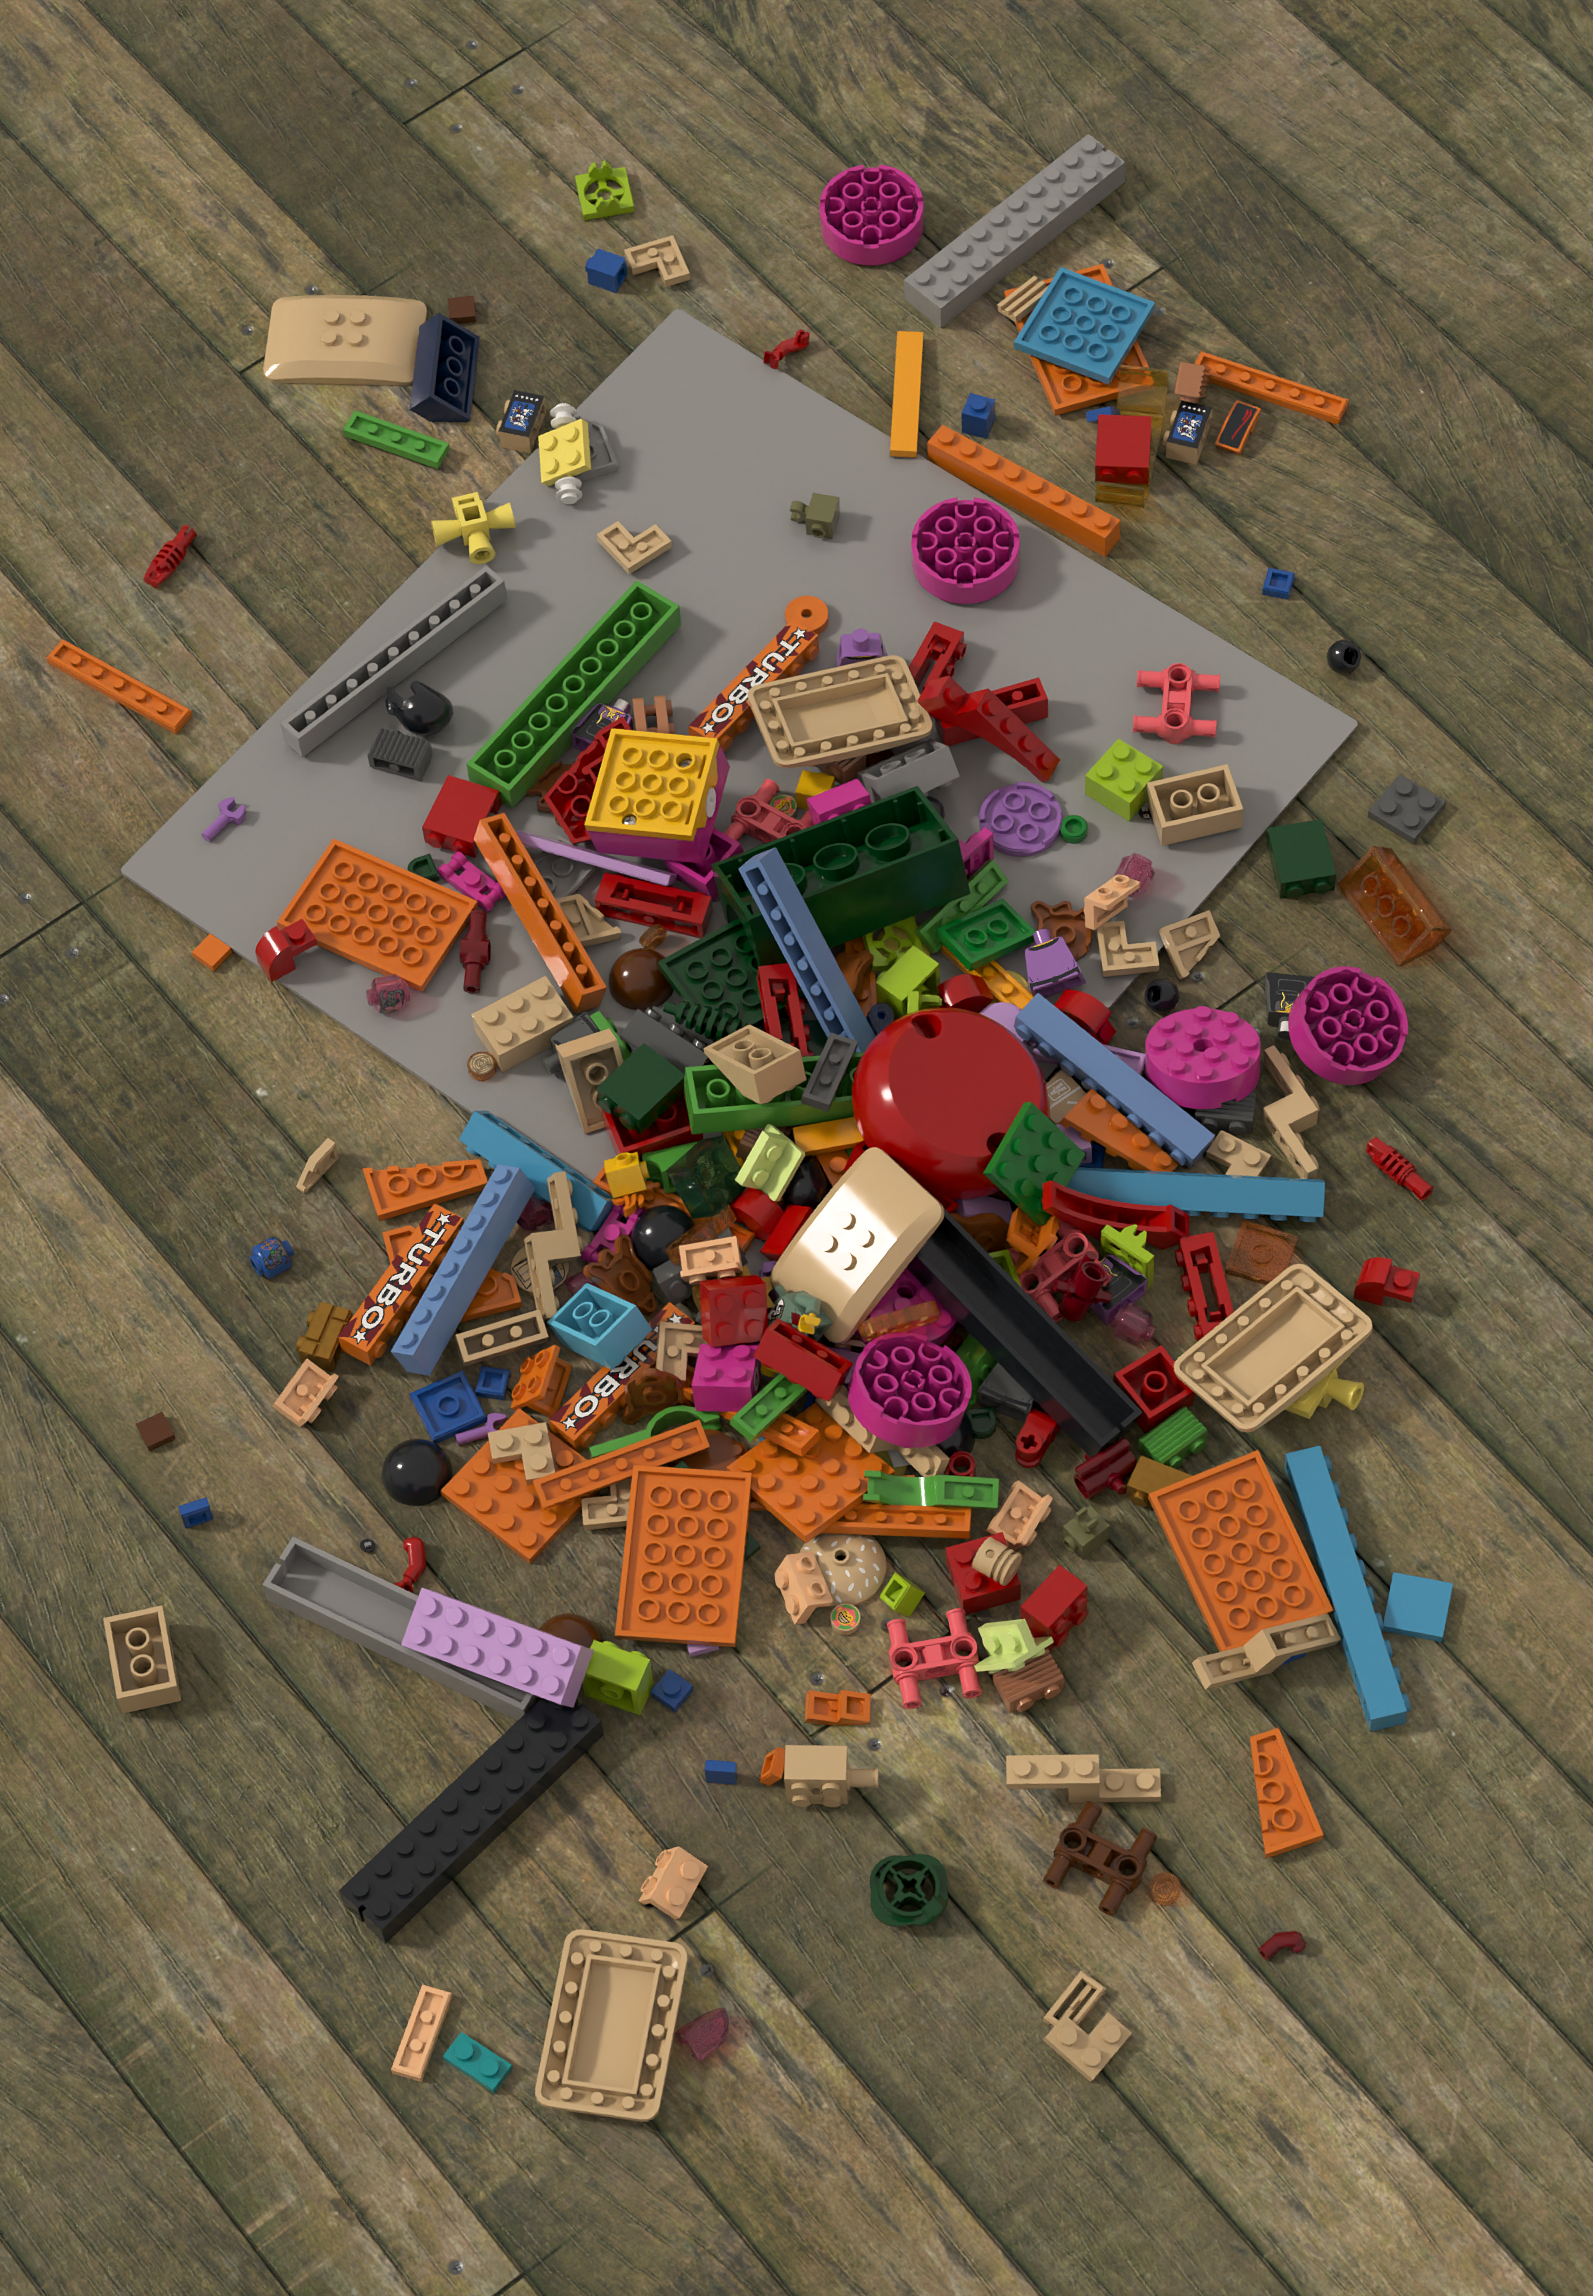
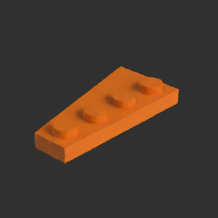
M1093 1089L1059 1122L1060 1125L1067 1129L1071 1126L1081 1132L1080 1137L1086 1141L1091 1142L1093 1139L1106 1147L1105 1152L1114 1158L1118 1156L1126 1159L1128 1166L1134 1170L1173 1172L1178 1166V1163Z
M480 1159L443 1162L442 1165L428 1166V1163L416 1164V1167L410 1168L387 1166L385 1170L362 1168L379 1221L429 1207L434 1203L439 1204L482 1191L488 1182Z
M1279 1727L1251 1736L1250 1749L1265 1859L1323 1840L1324 1834Z

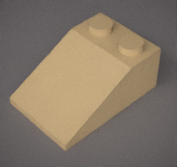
M750 1024L703 1048L706 1056L741 1094L760 1105L770 1102L774 1097L785 1091L794 1089L796 1085L806 1080L800 1050Z
M610 1028L556 1046L561 1067L584 1134L605 1127L602 1108L598 1104L597 1087L623 1063L618 1041Z

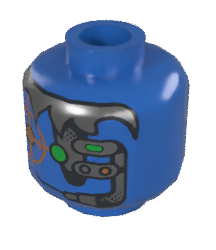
M272 1236L252 1248V1256L249 1259L260 1277L264 1275L266 1278L272 1279L291 1268L292 1261L290 1257L294 1255V1252L287 1240L281 1242L278 1237Z

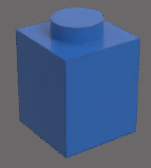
M597 249L594 256L590 257L586 262L585 271L588 276V284L614 293L618 292L628 275L625 257L601 249Z
M973 393L969 394L961 413L962 433L984 439L988 438L996 419L995 399Z

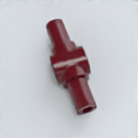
M481 910L471 912L469 933L460 942V963L463 964L465 969L463 988L465 992L472 994L480 992L481 974L485 969V965L490 964L491 943L485 934L487 913Z

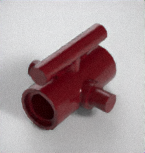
M1092 1251L1086 1252L1071 1280L1068 1279L1066 1282L1056 1280L1053 1286L1054 1291L1063 1293L1064 1296L1058 1306L1060 1314L1073 1322L1081 1321L1092 1303H1110L1112 1298L1111 1292L1102 1290L1107 1273L1101 1265L1095 1263L1097 1255Z
M1125 1437L1091 1458L1085 1454L1084 1458L1086 1461L1074 1468L1077 1474L1074 1476V1482L1080 1493L1087 1500L1092 1499L1107 1488L1115 1490L1119 1495L1127 1491V1485L1123 1482V1478L1134 1471L1137 1461L1128 1449L1130 1444Z

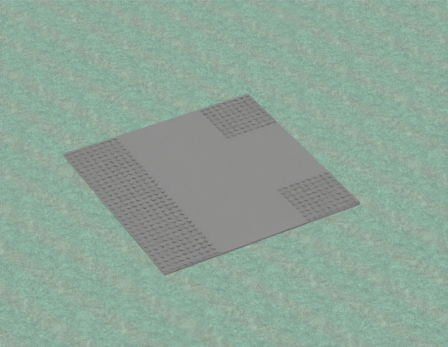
M676 309L576 409V414L580 415L582 419L604 425L619 468L613 473L581 481L582 486L579 490L582 491V498L574 504H564L556 498V493L559 490L556 489L555 484L547 487L541 483L538 447L483 502L485 513L510 502L516 528L489 529L491 539L489 542L495 551V557L485 564H473L469 560V545L464 546L462 536L441 545L122 866L121 873L128 880L207 934L211 933L231 947V950L263 971L258 964L255 953L259 940L270 929L277 926V921L333 838L405 870L408 869V865L413 859L427 854H431L436 869L451 861V856L455 853L444 848H434L425 843L422 826L447 776L450 775L469 781L466 765L469 760L636 580L679 605L681 626L607 705L612 708L617 699L628 702L631 706L628 714L632 717L634 731L636 729L632 699L643 697L644 706L654 705V696L665 695L666 700H671L673 716L668 717V723L674 722L676 735L689 736L688 726L786 626V607L792 600L800 596H814L822 600L827 606L829 621L825 630L818 634L819 653L813 661H809L802 668L799 675L835 668L841 636L853 634L859 628L867 630L868 633H879L888 656H900L909 667L935 621L964 632V644H967V649L964 657L961 660H957L952 679L967 693L988 688L993 691L1039 677L1048 697V718L1025 725L1060 759L1049 781L1041 782L1014 758L979 737L948 746L960 777L953 779V783L945 788L937 789L936 787L928 791L927 795L938 799L943 804L945 810L944 821L956 837L965 844L972 834L981 831L979 813L985 798L996 788L999 790L1003 787L1017 784V782L1035 783L1048 789L1060 805L1063 819L1070 815H1078L1086 820L1088 833L1086 838L1080 843H1068L1059 835L1054 844L1048 849L1036 855L1026 857L1009 856L994 849V861L1009 882L983 907L1004 899L1035 931H1037L1038 923L1030 911L1033 902L1042 901L1049 906H1055L1062 901H1068L1071 903L1073 911H1079L1085 906L1084 898L1117 874L1126 875L1133 880L1139 881L1140 888L1128 896V907L1107 922L1124 921L1128 944L1156 941L1157 953L1159 954L1165 946L1158 930L1192 917L1266 833L1267 828L1273 825L1354 733L1358 723L1352 717L921 455L917 454L916 458L890 456L891 437L781 370L772 369L769 363H763V359L684 311ZM813 493L839 497L840 515L833 539L818 538L806 534L805 520L795 522L790 519L792 501H800L809 506ZM958 497V500H974V497L991 501L1009 513L1018 528L1020 564L1017 575L1003 592L987 601L973 604H957L943 601L926 591L914 574L911 551L914 526L924 512L935 504L947 499ZM619 521L633 537H636L656 524L672 541V548L633 573L628 574L597 541L596 534ZM487 565L504 580L507 600L392 688L401 698L406 700L415 695L410 686L414 681H418L446 696L453 706L454 714L447 727L436 734L421 736L431 742L433 753L421 781L372 768L369 765L367 754L379 728L384 730L396 729L410 737L418 736L407 731L396 716L388 713L385 703L386 697H388L387 693L303 758L284 741L281 728L282 721ZM934 654L930 659L931 666L918 688L920 695L923 692V685L937 662L933 660ZM1183 663L1190 669H1193V671H1196V674H1219V692L1195 690L1191 696L1190 708L1192 719L1217 720L1216 738L1191 736V738L1185 739L1179 744H1170L1164 738L1157 736V733H1133L1134 715L1159 717V714H1162L1163 691H1161V688L1137 687L1138 670L1162 672L1163 669L1169 668L1172 664ZM656 715L645 717L647 728L657 727ZM932 716L930 717L933 725L930 735L890 748L893 754L896 755L928 739L942 743L935 727V719ZM754 718L744 733H739L733 739L731 746L723 752L730 768L714 828L724 833L731 824V816L736 811L737 802L741 798L754 795L765 779H770L779 786V792L774 797L788 795L796 801L795 791L802 770L815 773L823 771L816 766L784 769L775 765L757 721ZM1118 738L1163 766V779L1228 764L1243 806V826L1234 830L1162 846L1152 817L1150 819H1143L1137 813L1129 822L1085 794V775ZM572 744L555 763L562 761V764H574V761L577 760L578 755L582 751L573 748ZM835 781V787L841 785L837 781ZM524 796L513 809L501 802L498 814L505 813L515 831L522 830L550 839H555L560 834L570 841L563 828L556 824L552 813L538 810L537 801L541 798L540 796ZM234 797L236 805L230 812L236 811L242 804L245 805L246 816L240 825L228 823L209 842L202 837L201 834L220 816L221 812L218 804L222 800ZM797 808V815L794 819L800 820L807 810ZM490 812V814H489L488 817H491V816H494V815H498V814H494V813H491V812ZM744 834L738 841L744 852L764 844L748 834ZM592 840L575 844L578 847L598 852ZM478 846L476 858L465 856L474 866L492 880L498 882ZM524 846L533 861L542 852V850ZM607 854L669 872L664 859ZM599 867L573 895L580 894L589 902L591 907L596 908L595 897L604 873L621 874L635 880L644 879ZM458 869L454 873L459 876L463 871ZM439 875L440 880L435 883L460 893ZM676 880L675 884L669 885L675 886L680 890L696 892L678 880ZM719 895L712 901L713 913L705 936L728 924L724 917ZM507 896L503 900H497L494 903L495 907L487 913L485 934L491 943L490 964L485 965V969L482 971L479 993H467L463 988L465 969L463 964L460 963V942L469 933L470 921L423 992L317 945L293 957L296 969L276 980L470 1114H473L474 1111H489L593 1182L603 1168L604 1161L615 1158L617 1155L605 1127L584 1134L563 1070L561 1069L552 1075H549L542 1060L553 1055L552 1047L503 1073L493 1060V1065H491L493 1067L489 1072L479 1074L478 1071L476 1074L469 1067L470 1059L478 1053H486L489 1056L490 1054L474 1031L471 1014L546 976L574 1019L584 1012L590 1017V1015L600 1011L605 1019L610 1018L617 1029L616 1034L620 1038L636 1010L623 1007L616 1002L610 993L608 979L614 962L625 952L637 948L655 950L666 958L701 938L659 929L650 940L641 942V937L652 927L604 917V920L613 928L617 926L621 930V938L584 947L607 988L599 1007L577 1014L574 1013ZM940 906L915 915L916 925L921 926ZM614 908V909H613V910L622 911V912H625V913H630L629 910H625V909H621V908ZM675 921V924L692 927L691 924ZM883 928L874 932L873 941L877 940ZM1095 929L1092 930L1093 939L1089 952L1083 958L1076 961L1087 983L1070 990L1085 992L1098 999L1110 1010L1141 973L1103 977ZM845 943L829 948L835 959L839 952H845ZM1030 943L995 961L1003 969L1017 972L1028 981L1025 950L1035 946L1036 943ZM941 948L936 953H930L929 957L939 963L940 984L949 978L964 974L941 953ZM875 971V980L883 971ZM399 989L404 991L403 1006L400 993H397V998L400 999V1002L394 1006L397 1007L394 1008L397 1011L378 1012L381 1010L379 996L381 991L387 990L383 994L384 999L387 998V993ZM674 990L667 1001L678 1005L681 1004L682 999ZM1064 991L1045 999L1055 1005ZM807 1000L805 1003V1015L802 1016V1020H818ZM665 1003L658 1006V1008H663ZM392 1006L386 1007L384 1009L392 1010ZM878 1013V1024L869 1025L875 1036H877V1031L887 1027L890 1021ZM783 1016L779 1017V1020H788ZM761 1025L758 1029L765 1032V1025ZM630 1045L631 1054H633L637 1049ZM1036 1060L1045 1082L1060 1067L1057 1064ZM792 1132L789 1139L795 1144L794 1134ZM703 1133L704 1144L699 1145V1149L725 1140L722 1133ZM805 1156V1157L803 1158V1160H804L805 1163H806V1162L808 1161V1159H807V1157ZM701 1157L703 1171L696 1173L692 1177L693 1188L671 1193L726 1219L721 1211L728 1204L729 1198L738 1191L744 1192L747 1188L741 1186L735 1180L739 1173L738 1168L710 1177ZM784 1204L780 1207L783 1211H785L788 1206ZM622 1216L626 1221L629 1220V1217ZM731 1221L749 1230L743 1222ZM755 1239L745 1254L748 1261L745 1265L751 1275L759 1277L762 1263L769 1262L760 1253L766 1240Z

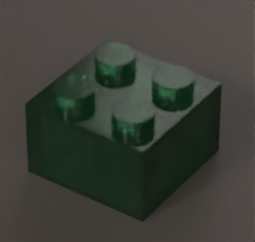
M724 1136L701 1139L666 1170L692 1219L716 1216L747 1188L741 1186L735 1180L741 1167Z

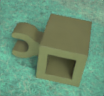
M813 493L809 506L800 501H792L790 519L795 522L805 520L806 534L833 539L840 515L839 497Z
M1091 1505L1087 1508L1083 1507L1075 1513L1073 1519L1063 1526V1544L1072 1554L1076 1552L1082 1560L1110 1539V1525Z

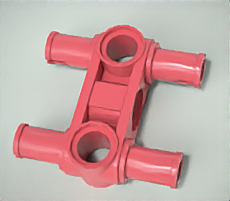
M1183 663L1172 664L1169 668L1163 669L1162 672L1138 670L1137 687L1161 688V691H1163L1162 714H1159V717L1134 715L1133 733H1157V736L1164 738L1170 744H1179L1185 739L1191 738V736L1216 738L1217 720L1192 719L1190 708L1191 696L1195 690L1219 692V674H1196V671H1193V669H1190Z
M765 779L754 795L741 798L737 802L736 811L731 816V824L724 834L737 842L744 834H748L766 844L813 826L809 809L800 820H796L770 806L768 803L779 792V786L774 781Z
M1060 1219L1059 1223L1061 1225L1057 1230V1235L1061 1240L1040 1256L1033 1269L1030 1271L1026 1269L1020 1276L1018 1275L1022 1289L1055 1323L1063 1319L1058 1310L1059 1304L1052 1296L1056 1292L1053 1290L1055 1281L1061 1280L1066 1282L1068 1279L1071 1280L1087 1251L1094 1252L1097 1255L1095 1263L1103 1267L1098 1260V1251L1083 1231L1075 1229ZM1080 1245H1084L1083 1251L1079 1254H1075L1076 1248ZM1010 1248L1009 1253L1016 1269L1019 1252ZM1107 1271V1278L1102 1287L1105 1286L1112 1278V1276ZM1034 1281H1038L1037 1287L1033 1290H1029L1030 1284Z
M956 1608L946 1613L951 1636L909 1643L906 1621L904 1619H894L887 1623L891 1647L888 1652L891 1673L896 1684L900 1686L903 1708L915 1709L922 1705L917 1681L959 1674L964 1698H976L982 1694L978 1674L974 1665L980 1662L975 1637L968 1631L964 1609ZM962 1650H967L971 1654L968 1656H959L957 1653ZM901 1661H908L911 1663L907 1667H901L897 1665Z

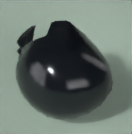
M414 681L411 683L410 689L415 695L404 700L390 687H387L386 709L390 715L397 717L407 731L418 736H429L441 732L449 725L454 714L453 706L450 700L440 692L421 682Z
M815 1155L811 1156V1159L806 1163L802 1160L785 1190L782 1199L787 1206L789 1204L806 1206L815 1210L829 1193L828 1181Z

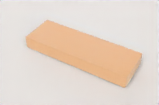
M422 1985L391 2068L392 2074L422 2082L453 1997L452 1993Z

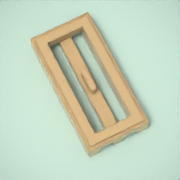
M1033 276L997 304L998 311L1017 323L1035 309L1048 286L1046 287L1045 282L1042 280L1038 282V278Z
M1080 1971L1044 2016V2022L1048 2025H1056L1059 2020L1055 2016L1084 1981L1087 1985L1062 2015L1070 2018L1094 1988L1096 1990L1072 2020L1077 2026H1080L1106 1993V1988L1083 1971Z

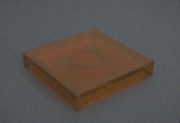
M1243 1220L1225 1267V1273L1267 1285L1289 1267L1299 1236Z

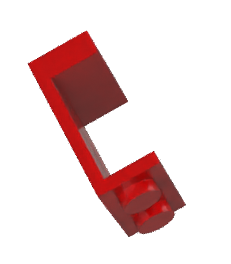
M1098 414L1095 482L1107 484H1149L1152 416Z
M448 775L422 826L425 843L434 848H444L454 853L459 851L464 856L476 858L478 852L474 836L479 821L488 818L490 812L498 814L501 808L499 790Z

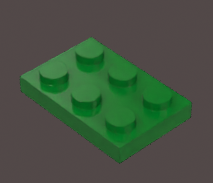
M1000 899L937 928L936 937L969 971H972L1035 942L1033 934L1036 931L1004 899Z

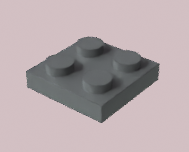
M1399 774L1370 808L1368 818L1414 845L1444 810L1446 801Z

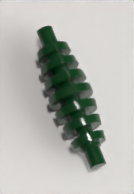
M666 1001L663 1012L674 1015L676 1023L682 1025L685 1021L686 1028L692 1030L695 1027L697 1034L703 1035L705 1032V1038L710 1040L714 1038L716 1033V1041H719L741 1029L743 1021L735 1018L732 1023L733 1016L729 1013L723 1015V1011L717 1008L712 1012V1007L704 1006L701 1010V1005L694 1003L689 1009L690 1002L682 1001L678 1005Z

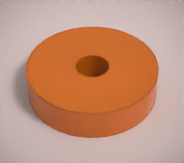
M814 596L797 597L786 607V625L794 619L818 635L828 625L827 606L822 600Z

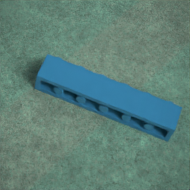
M489 1111L473 1112L459 1138V1141L467 1145L466 1150L475 1156L486 1158L489 1161L488 1165L493 1169L497 1165L520 1168L536 1188L532 1195L543 1202L548 1201L551 1203L547 1178L553 1173L566 1171L567 1179L572 1184V1196L570 1199L572 1207L577 1211L578 1221L576 1225L586 1232L596 1231L601 1228L612 1211L613 1197L611 1194Z

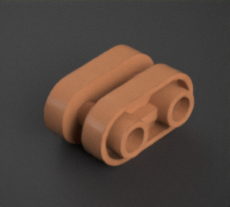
M665 695L654 696V705L644 706L643 697L632 699L636 731L675 734L674 722L668 723V717L673 716L671 700H666ZM656 715L657 727L647 728L645 717Z

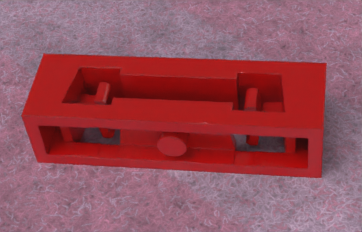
M935 621L933 622L908 667L917 689L931 666L930 659L933 654V660L937 662L923 685V690L930 680L946 676L953 677L955 664L958 659L961 660L964 657L967 649V644H964L963 631Z
M604 873L595 897V907L604 917L652 928L659 925L661 930L696 938H703L705 936L713 913L712 896H707L702 892L680 890L675 886L653 884L647 880H635L621 874ZM614 908H621V909L629 910L630 913H625V912L617 911V910H613V909H614ZM675 921L691 924L692 927L675 924Z
M789 964L759 966L757 983L766 1033L781 1041L783 1039L776 1002L784 1001L786 990L787 1000L785 1007L792 1042L789 1045L799 1049L801 1057L813 1056V1052L807 1050L806 1042L810 1041L808 1025H803L802 1016L805 1015V1004L803 998L799 999L797 991L801 987Z
M1214 1232L1179 1238V1249L1174 1251L1177 1267L1182 1266L1184 1275H1181L1183 1291L1189 1292L1191 1299L1187 1300L1190 1318L1195 1317L1197 1324L1193 1326L1196 1343L1222 1322L1221 1318L1225 1320L1234 1312ZM1208 1260L1210 1264L1209 1280L1217 1311L1210 1312L1209 1323L1207 1322V1304L1199 1276L1200 1273L1207 1272Z

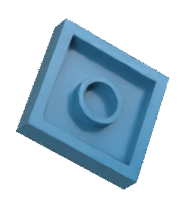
M1393 1572L1383 1622V1631L1442 1642L1453 1583Z

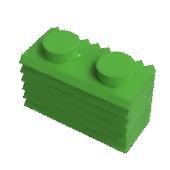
M1183 1406L1140 1438L1138 1450L1146 1458L1178 1469L1182 1465L1184 1458H1187L1189 1454L1196 1455L1204 1449L1207 1442V1429L1186 1406Z

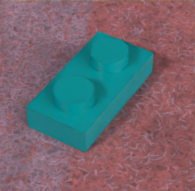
M463 2032L458 2035L443 2055L445 2062L493 2094H495L513 2070L510 2063Z

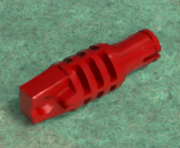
M184 525L173 541L171 540L164 544L151 561L143 581L157 589L172 575L185 558V550L197 536L194 529L191 528L187 533L186 531L189 529V526Z
M1374 1137L1367 1143L1366 1153L1372 1158V1162L1380 1170H1383L1384 1174L1389 1175V1178L1398 1186H1405L1421 1201L1426 1200L1431 1195L1434 1187L1416 1173V1167L1404 1158L1401 1153H1398L1395 1148L1388 1146L1377 1137Z

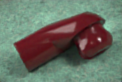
M1297 1931L1277 1932L1258 1948V1952L1268 1961L1282 1948L1290 1947L1293 1953H1299L1305 1949L1306 1942L1302 1939L1303 1935Z

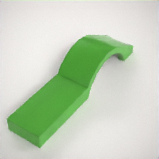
M684 1405L668 1407L658 1412L651 1419L646 1430L589 1447L591 1459L656 1436L668 1427L677 1424H689L699 1419L703 1430L713 1429L721 1431L719 1422H716L720 1420L718 1411H696L695 1407Z
M864 1471V1477L868 1478V1492L863 1494V1501L887 1505L968 1507L986 1510H997L998 1478L951 1475L902 1477L886 1474L882 1471Z

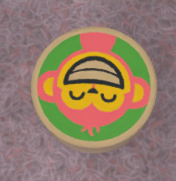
M778 795L769 804L793 818L797 815V804L791 796Z
M839 1604L832 1610L830 1615L831 1626L838 1634L850 1635L860 1627V1612L852 1604Z

